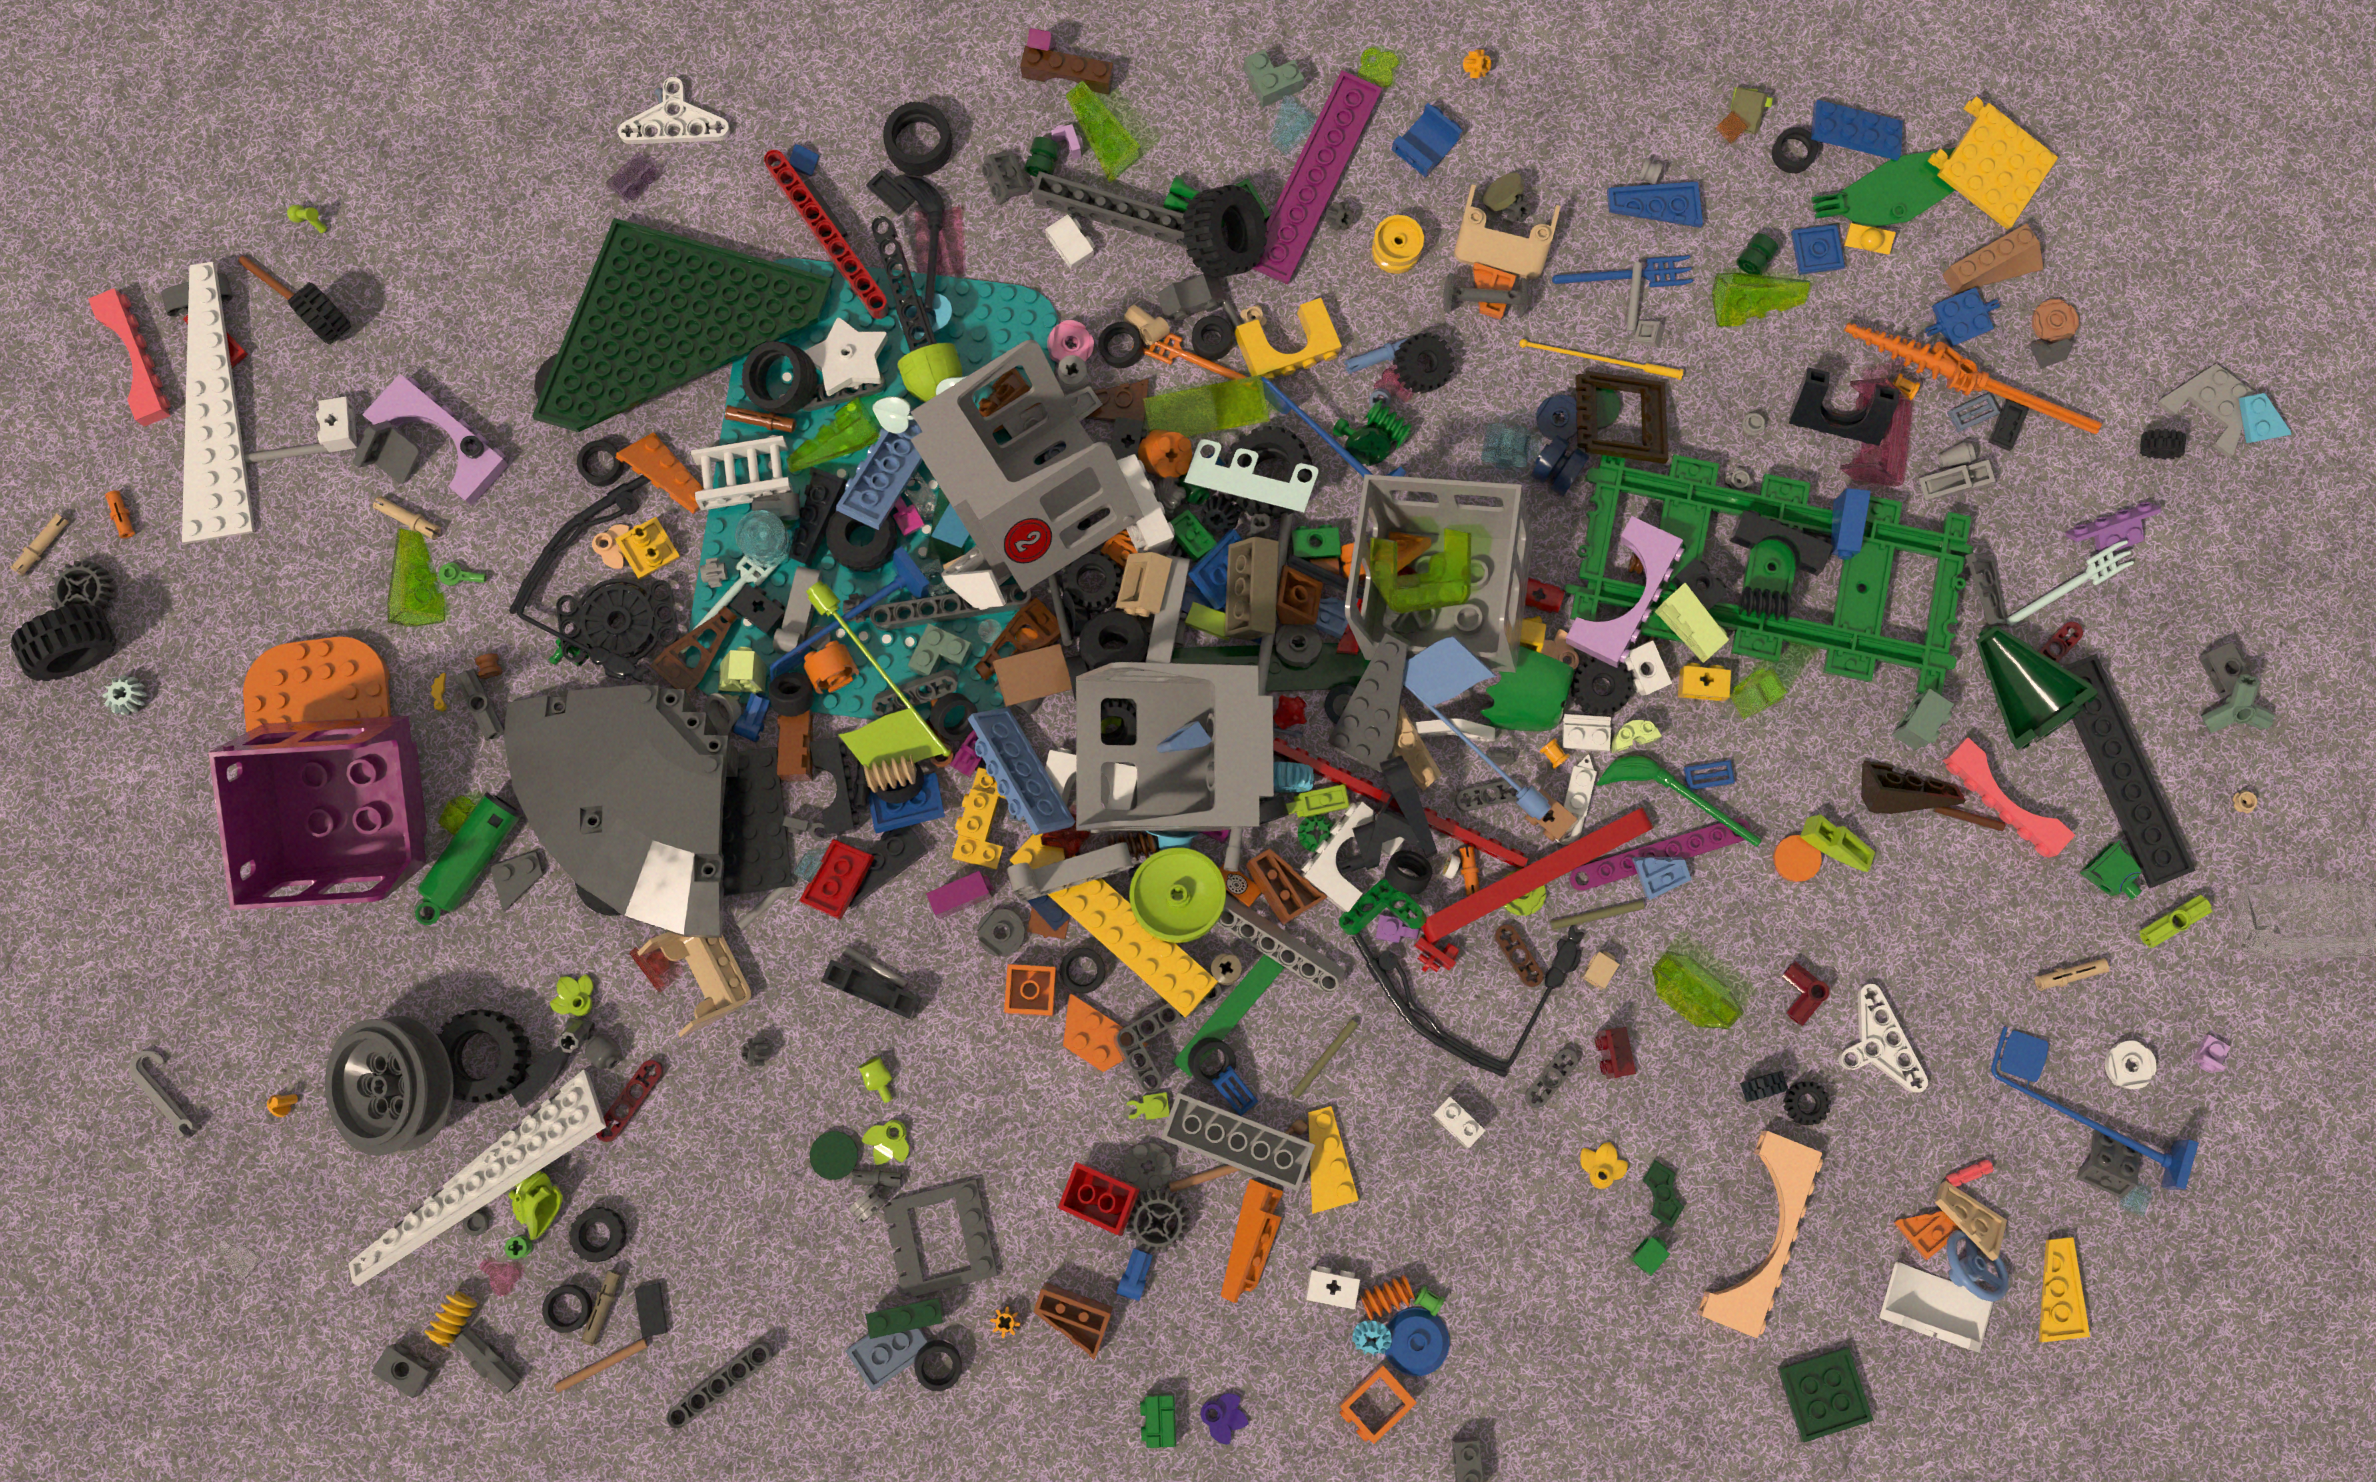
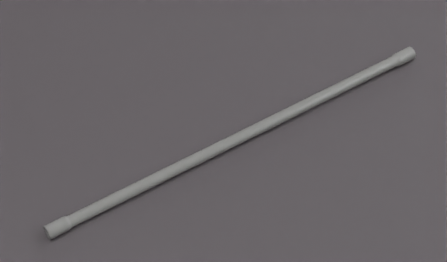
M1284 513L1281 516L1277 540L1279 541L1276 596L1282 566L1286 564L1294 513L1290 515ZM1274 634L1264 636L1261 640L1257 665L1258 696H1265ZM1243 828L1231 829L1224 863L1225 870L1238 871Z

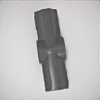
M471 669L458 674L455 680L466 700L467 708L472 712L485 740L488 741L500 737L504 733V727L494 709L493 701L488 697L476 671ZM484 700L483 708L477 710L476 704L478 701Z
M471 1327L467 1328L456 1338L453 1344L471 1361L472 1368L482 1377H488L505 1395L513 1390L521 1381L522 1377L504 1360V1355L501 1352L498 1353V1349L494 1345L487 1344Z

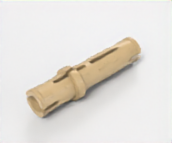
M378 496L375 499L383 504L382 506L374 502L373 508L409 526V529L414 532L419 531L432 540L438 538V535L431 532V530L440 534L441 527L425 520L424 516L420 514L415 515L385 499L383 496Z
M56 513L32 543L22 549L24 552L10 568L15 572L18 570L17 573L23 577L33 563L41 559L40 555L64 527L69 524V521L65 518L60 521L62 516Z
M2101 958L2066 969L2057 968L2054 972L2036 976L2035 984L2039 991L2055 986L2064 987L2073 981L2108 973L2109 965L2105 958Z

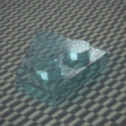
M1285 95L1270 142L1287 156L1312 131L1316 121L1289 96Z

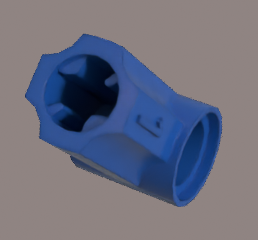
M756 692L751 693L744 713L735 724V734L755 743L759 740L760 736L758 735L760 731L763 732L765 724L763 722L771 704L768 696Z
M1133 1248L1116 1294L1138 1302L1140 1301L1146 1283L1145 1277L1152 1261V1254Z

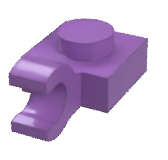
M1380 915L1375 939L1399 943L1400 937L1416 940L1419 929L1403 927V922L1399 918Z

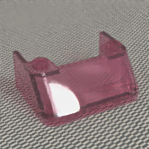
M1887 378L1850 381V386L1859 392V397L1856 399L1858 411L1867 405L1876 384L1895 389L1898 388ZM1900 389L1897 408L1880 446L1862 442L1860 457L1853 458L1849 464L1840 465V470L1855 481L1887 486H1901L1904 483L1912 403L1910 398Z

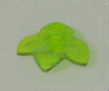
M1377 48L1366 49L1360 58L1362 66L1358 71V77L1372 84L1375 82L1384 88L1391 87L1393 82L1391 69L1400 64L1399 59L1390 51L1380 52ZM1370 57L1376 58L1374 63H1369L1368 59Z

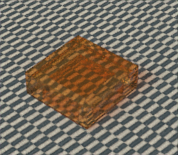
M1731 111L1716 127L1717 131L1730 144L1734 143L1748 128L1734 111Z

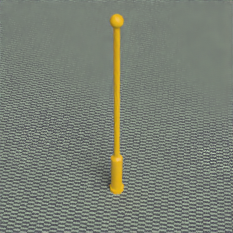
M1526 339L1519 341V346L1522 348L1528 346L1639 368L1647 373L1677 378V380H1681L1683 376V369L1681 368L1675 369L1649 363L1642 365L1532 343Z

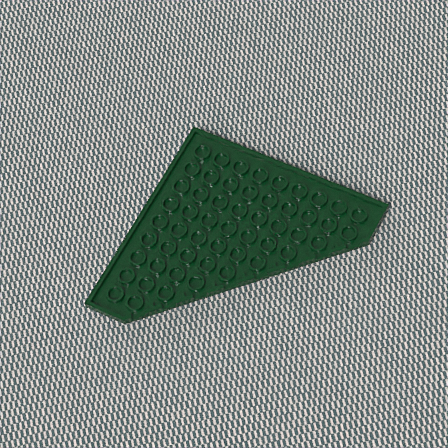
M614 218L532 416L534 420L576 432L592 427L750 354L755 347L762 343L778 341L817 323L833 284L832 278Z

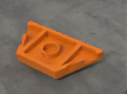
M1070 994L1063 1046L1102 1072L1124 1061L1114 1044L1115 1033L1123 1027L1073 994ZM1124 1032L1120 1036V1042L1124 1046L1130 1045L1132 1041L1131 1035ZM1143 1042V1043H1142V1044L1144 1045V1047L1146 1048L1147 1045H1148V1043H1146V1042Z

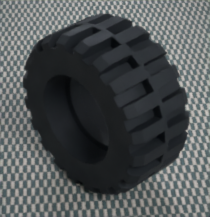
M1225 185L1197 193L1186 208L1188 210L1184 212L1183 219L1185 221L1182 224V232H1184L1183 243L1188 249L1186 252L1189 257L1193 258V264L1211 277H1227L1249 272L1259 263L1260 258H1262L1265 252L1267 225L1264 224V213L1260 211L1259 208L1261 206L1258 201L1253 200L1254 196L1242 187ZM1222 218L1228 229V245L1222 235Z
M1264 426L1263 430L1258 431L1255 428L1251 430V434L1240 436V441L1238 443L1234 442L1230 447L1231 454H1226L1224 461L1227 465L1223 467L1230 468L1235 452L1240 448L1255 451L1258 454L1255 467L1262 461L1271 458H1279L1289 462L1288 473L1282 480L1290 483L1297 464L1314 465L1304 442L1297 438L1295 433L1292 431L1285 432L1284 428L1278 426L1275 430H1272L1271 426ZM1242 454L1238 457L1237 463L1240 467H1248L1252 463V457L1249 454ZM1306 468L1301 469L1297 474V478L1300 482H1308L1312 478V472ZM1231 494L1242 511H1247L1250 516H1254L1256 513H1265L1268 516H1273L1274 519L1282 518L1281 514L1287 513V515L1294 513L1292 509Z
M73 604L69 607L63 606L56 610L52 609L22 624V627L18 628L12 635L11 647L27 677L35 681H50L52 679L59 680L63 677L74 676L76 673L87 671L88 668L100 664L102 660H106L109 654L114 652L117 640L101 609L90 604Z
M479 1009L468 1010L464 1014H457L452 1017L451 1023H444L441 1027L443 1030L442 1034L436 1035L445 1047L453 1073V1098L473 1103L498 1101L503 1099L505 1094H511L510 1091L515 1088L516 1084L523 1082L525 1078L522 1075L526 1071L525 1069L530 1066V1064H526L527 1057H531V1050H527V1044L530 1042L528 1036H523L522 1034L524 1029L521 1025L515 1024L513 1018L497 1011ZM479 1033L492 1035L500 1047L498 1067L485 1079L470 1077L462 1065V1051L465 1044L472 1036Z

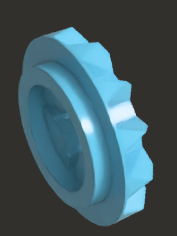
M1368 1320L1359 1323L1355 1327L1352 1341L1355 1342L1356 1349L1363 1350L1364 1355L1369 1352L1375 1357L1378 1353L1384 1354L1390 1348L1392 1336L1385 1325L1377 1321ZM1368 1336H1369L1370 1338H1374V1337H1375V1338H1376V1343H1374L1373 1341H1369V1342H1368V1341H1367Z

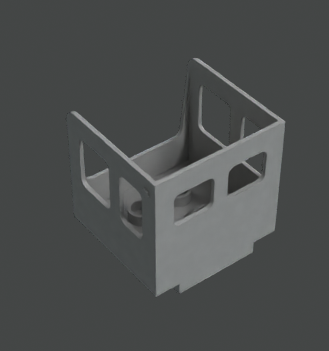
M1365 474L1345 602L1346 619L1365 660L1372 659L1388 630L1383 625L1382 620L1386 600L1393 591L1389 585V574H1386L1384 571L1375 570L1374 560L1380 549H1384V542L1389 539L1388 534L1392 531L1431 538V547L1411 561L1410 564H1407L1419 575L1420 582L1412 590L1421 599L1422 608L1419 615L1427 623L1426 627L1421 631L1398 634L1409 640L1407 659L1415 656L1436 641L1455 636L1491 671L1516 673L1533 545V535L1522 485ZM1391 490L1430 492L1437 495L1439 502L1397 500L1393 497ZM1456 495L1498 497L1502 499L1504 507L1463 505L1457 502ZM1368 514H1370L1373 522L1371 549H1369L1366 541ZM1362 562L1366 572V583L1360 613L1356 604V595Z
M1117 662L1076 676V831H1091V833H1100V831H1221L1259 827V798L1274 796L1273 696H1258V666ZM1103 699H1132L1136 702L1137 740L1134 745H1105L1102 743L1101 702ZM1196 721L1200 723L1212 740L1204 747L1165 753L1157 751V745L1183 725ZM1105 762L1133 763L1136 766L1137 805L1134 809L1107 810L1102 807L1101 766Z

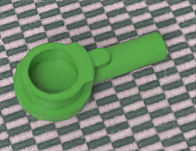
M447 563L440 568L439 579L448 586H454L462 581L486 583L487 574L465 572L457 564Z

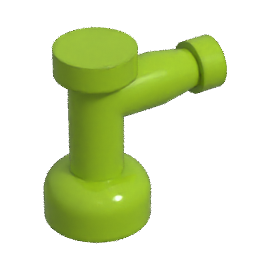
M293 204L288 208L287 216L290 221L301 223L306 219L321 234L327 230V227L318 219L319 213L317 209L313 207L305 209L299 204Z

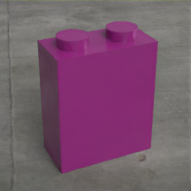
M977 871L926 893L935 916L938 919H942L992 898L990 892L994 888L987 874L983 876L980 871Z

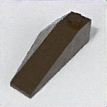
M1864 761L1862 764L1861 798L1869 812L1896 814L1964 804L1966 801L1957 785L1931 777L1924 781L1909 770L1904 775L1892 771L1893 765Z

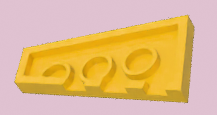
M2074 1237L2047 1239L2038 1342L2090 1337Z

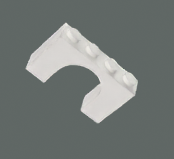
M1058 748V751H1049L1045 770L1067 806L1071 787L1076 780V755L1071 754V750ZM1105 762L1101 766V773L1106 776L1110 786L1106 809H1134L1137 805L1136 766L1133 763Z
M1364 802L1351 803L1344 812L1346 817L1342 822L1338 821L1330 830L1332 835L1327 841L1323 840L1315 850L1317 854L1312 860L1309 858L1301 867L1303 872L1300 876L1306 878L1320 893H1324L1327 899L1343 912H1349L1363 893L1341 876L1336 866V853L1345 840L1354 837L1353 827L1373 820V810ZM1398 837L1383 842L1381 852L1386 856H1392L1404 839Z

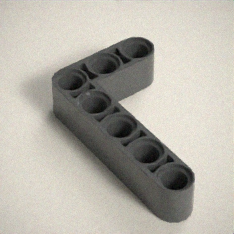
M1219 984L1213 988V997H1205L1190 1015L1213 1003L1220 997L1221 988ZM1168 1002L1118 1030L1114 1035V1044L1136 1084L1143 1092L1153 1093L1159 1090L1162 1085V1079L1142 1043L1185 1019ZM1164 1009H1170L1173 1013V1018L1170 1022H1166L1162 1018ZM1145 1020L1152 1024V1031L1149 1034H1145L1141 1030V1024ZM1124 1032L1129 1033L1132 1038L1128 1046H1124L1120 1042V1036ZM1137 1053L1143 1057V1064L1140 1067H1135L1132 1063V1057ZM1147 1075H1152L1155 1079V1085L1151 1089L1146 1088L1144 1085V1079Z

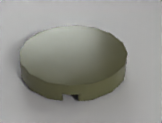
M1516 172L1501 176L1485 191L1482 198L1483 204L1488 210L1492 209L1493 211L1507 208L1515 202V196L1518 193L1521 195L1524 191V179Z

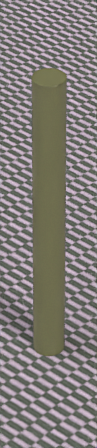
M1643 900L1552 920L1550 925L1552 930L1571 925L1643 910L1645 907Z
M1353 1019L1347 1023L1292 1090L1291 1094L1298 1099L1357 1028L1358 1024Z

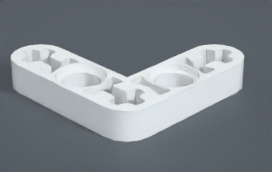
M1448 719L1468 739L1486 742L1495 741V728L1463 719ZM1442 720L1412 722L1420 737L1458 736Z

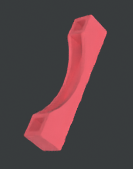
M115 288L88 298L95 318L106 327L114 330L123 340L129 351L133 379L127 401L135 421L145 427L169 417L168 408L171 407L170 402L165 395H162L160 390L163 387L162 382L153 372L152 368L155 367L151 356L146 354L144 349L147 347L143 336L137 331L139 323L136 317L130 313L129 307H131V302L129 298Z
M1967 737L1961 740L1942 760L1946 764V769L1951 774L1958 775L1964 780L1963 784L1966 788L1973 792L1976 791L1982 797L1981 800L1986 806L1994 807L2000 813L1999 817L2005 823L2012 824L2018 829L2017 834L2027 841L2030 840L2036 846L2035 850L2040 855L2047 856L2048 858L2057 856L2075 836L2059 819L2032 814L2009 800L1992 777L1986 753L1970 738Z

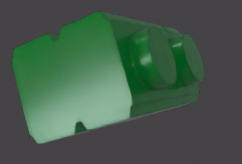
M1145 1394V1400L1140 1401V1414L1146 1418V1426H1141V1442L1146 1441V1448L1176 1447L1175 1394Z

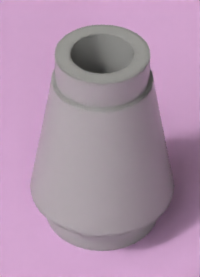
M1962 442L1942 454H1938V459L1943 468L1970 464L1971 461L1976 459V455L1970 442L1966 444Z

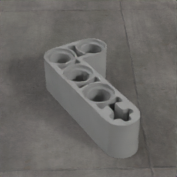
M797 567L782 628L776 630L773 640V649L777 654L785 655L807 640L815 607L808 600L809 596L806 591L816 582L822 581V571Z

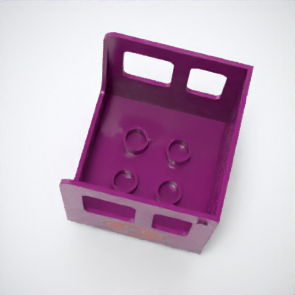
M409 716L266 723L208 752L230 910L375 902L387 898L427 865L423 839L427 834L418 750L417 742L411 739ZM236 763L237 775L228 780L227 769ZM250 862V873L241 878V867ZM380 881L368 891L323 894L339 883ZM311 885L298 895L269 897L282 887Z

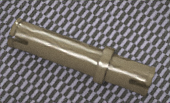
M607 1270L603 1285L597 1291L595 1306L580 1340L582 1343L590 1346L596 1345L609 1307L616 1299V1289L623 1276L621 1273Z

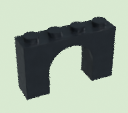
M1807 367L1791 406L1788 424L1880 446L1897 408L1899 389L1876 384L1867 405L1862 410L1852 414H1839L1829 410L1823 403L1829 387L1830 372Z

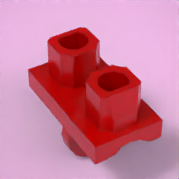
M1426 936L1418 939L1414 945L1429 956L1428 958L1421 953L1417 958L1424 963L1421 969L1423 972H1426L1428 968H1431L1436 973L1438 972L1440 966L1433 961H1436L1449 971L1456 964L1454 960L1458 955L1459 949L1448 943L1441 952L1435 947L1440 939L1429 944Z

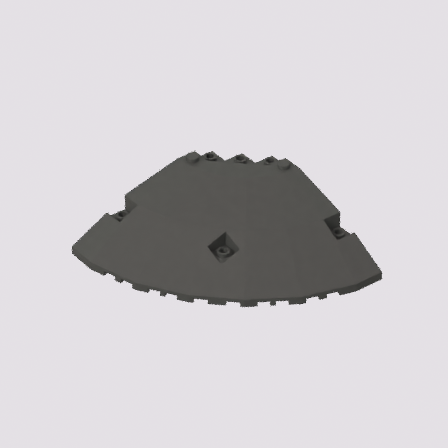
M629 685L568 690L567 697L543 695L508 702L503 737L514 794L539 842L571 878L584 890L593 894L628 919H634L652 927H659L683 937L722 938L724 914L722 913L724 856L721 853L724 793L726 777H737L739 753L729 736L718 735V731L707 713L697 712L685 689H660L658 685ZM563 705L562 710L556 711L557 706ZM592 819H597L595 825H590ZM707 868H713L711 874H705Z

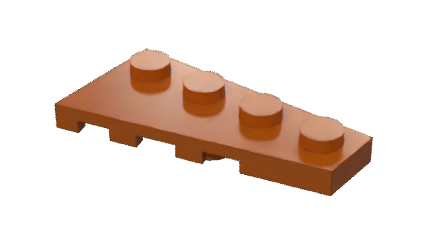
M654 432L617 452L616 458L619 461L628 463L637 474L640 475L642 473L651 480V484L658 489H664L669 493V497L694 514L701 510L696 502L695 492L702 491L704 488Z

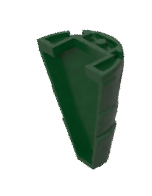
M1989 626L1978 634L1979 638L1976 642L1987 679L1991 681L1998 708L2001 710L2010 741L2017 750L2028 748L2030 746L2029 742L2033 739L2037 743L2052 734L2085 709L2083 706L2085 702L2091 703L2097 697L2098 691L2093 688L2092 684L2061 667L2054 660L2035 651L2033 646L1997 626L1993 628Z

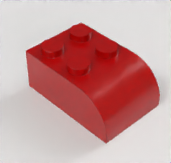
M1075 1162L1058 1208L1111 1233L1123 1236L1140 1188L1091 1165Z

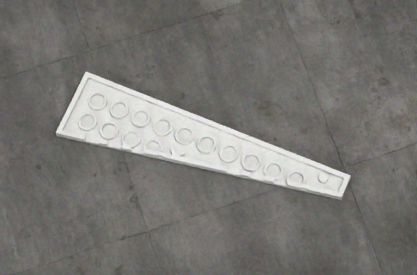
M214 262L194 264L189 267L182 543L184 544L255 532L217 266Z
M583 1069L560 1088L561 1093L554 1099H547L541 1104L542 1108L533 1116L530 1114L522 1120L520 1127L515 1131H508L499 1141L492 1144L443 1185L444 1189L435 1197L429 1196L423 1201L425 1205L417 1212L413 1213L411 1211L404 1217L405 1220L396 1229H389L379 1240L372 1243L349 1262L352 1283L357 1286L362 1285L604 1129L606 1124L589 1073Z

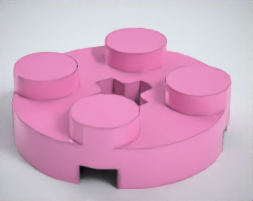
M1066 320L1052 329L1048 336L1047 347L1050 352V358L1059 363L1062 358L1075 355L1085 362L1093 352L1094 340L1092 335L1078 321ZM1070 338L1076 344V347L1069 349L1065 342Z

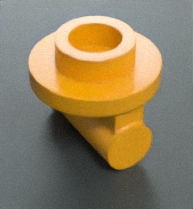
M296 1094L272 1095L267 1101V1108L273 1115L285 1117L290 1113L291 1105L297 1103L298 1097Z

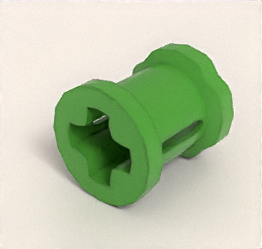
M523 1235L512 1237L505 1244V1253L512 1259L526 1257L532 1251V1241ZM515 1245H523V1250L515 1249Z
M1423 1284L1416 1294L1413 1304L1423 1306L1431 1312V1315L1435 1316L1442 1307L1445 1298L1434 1294Z

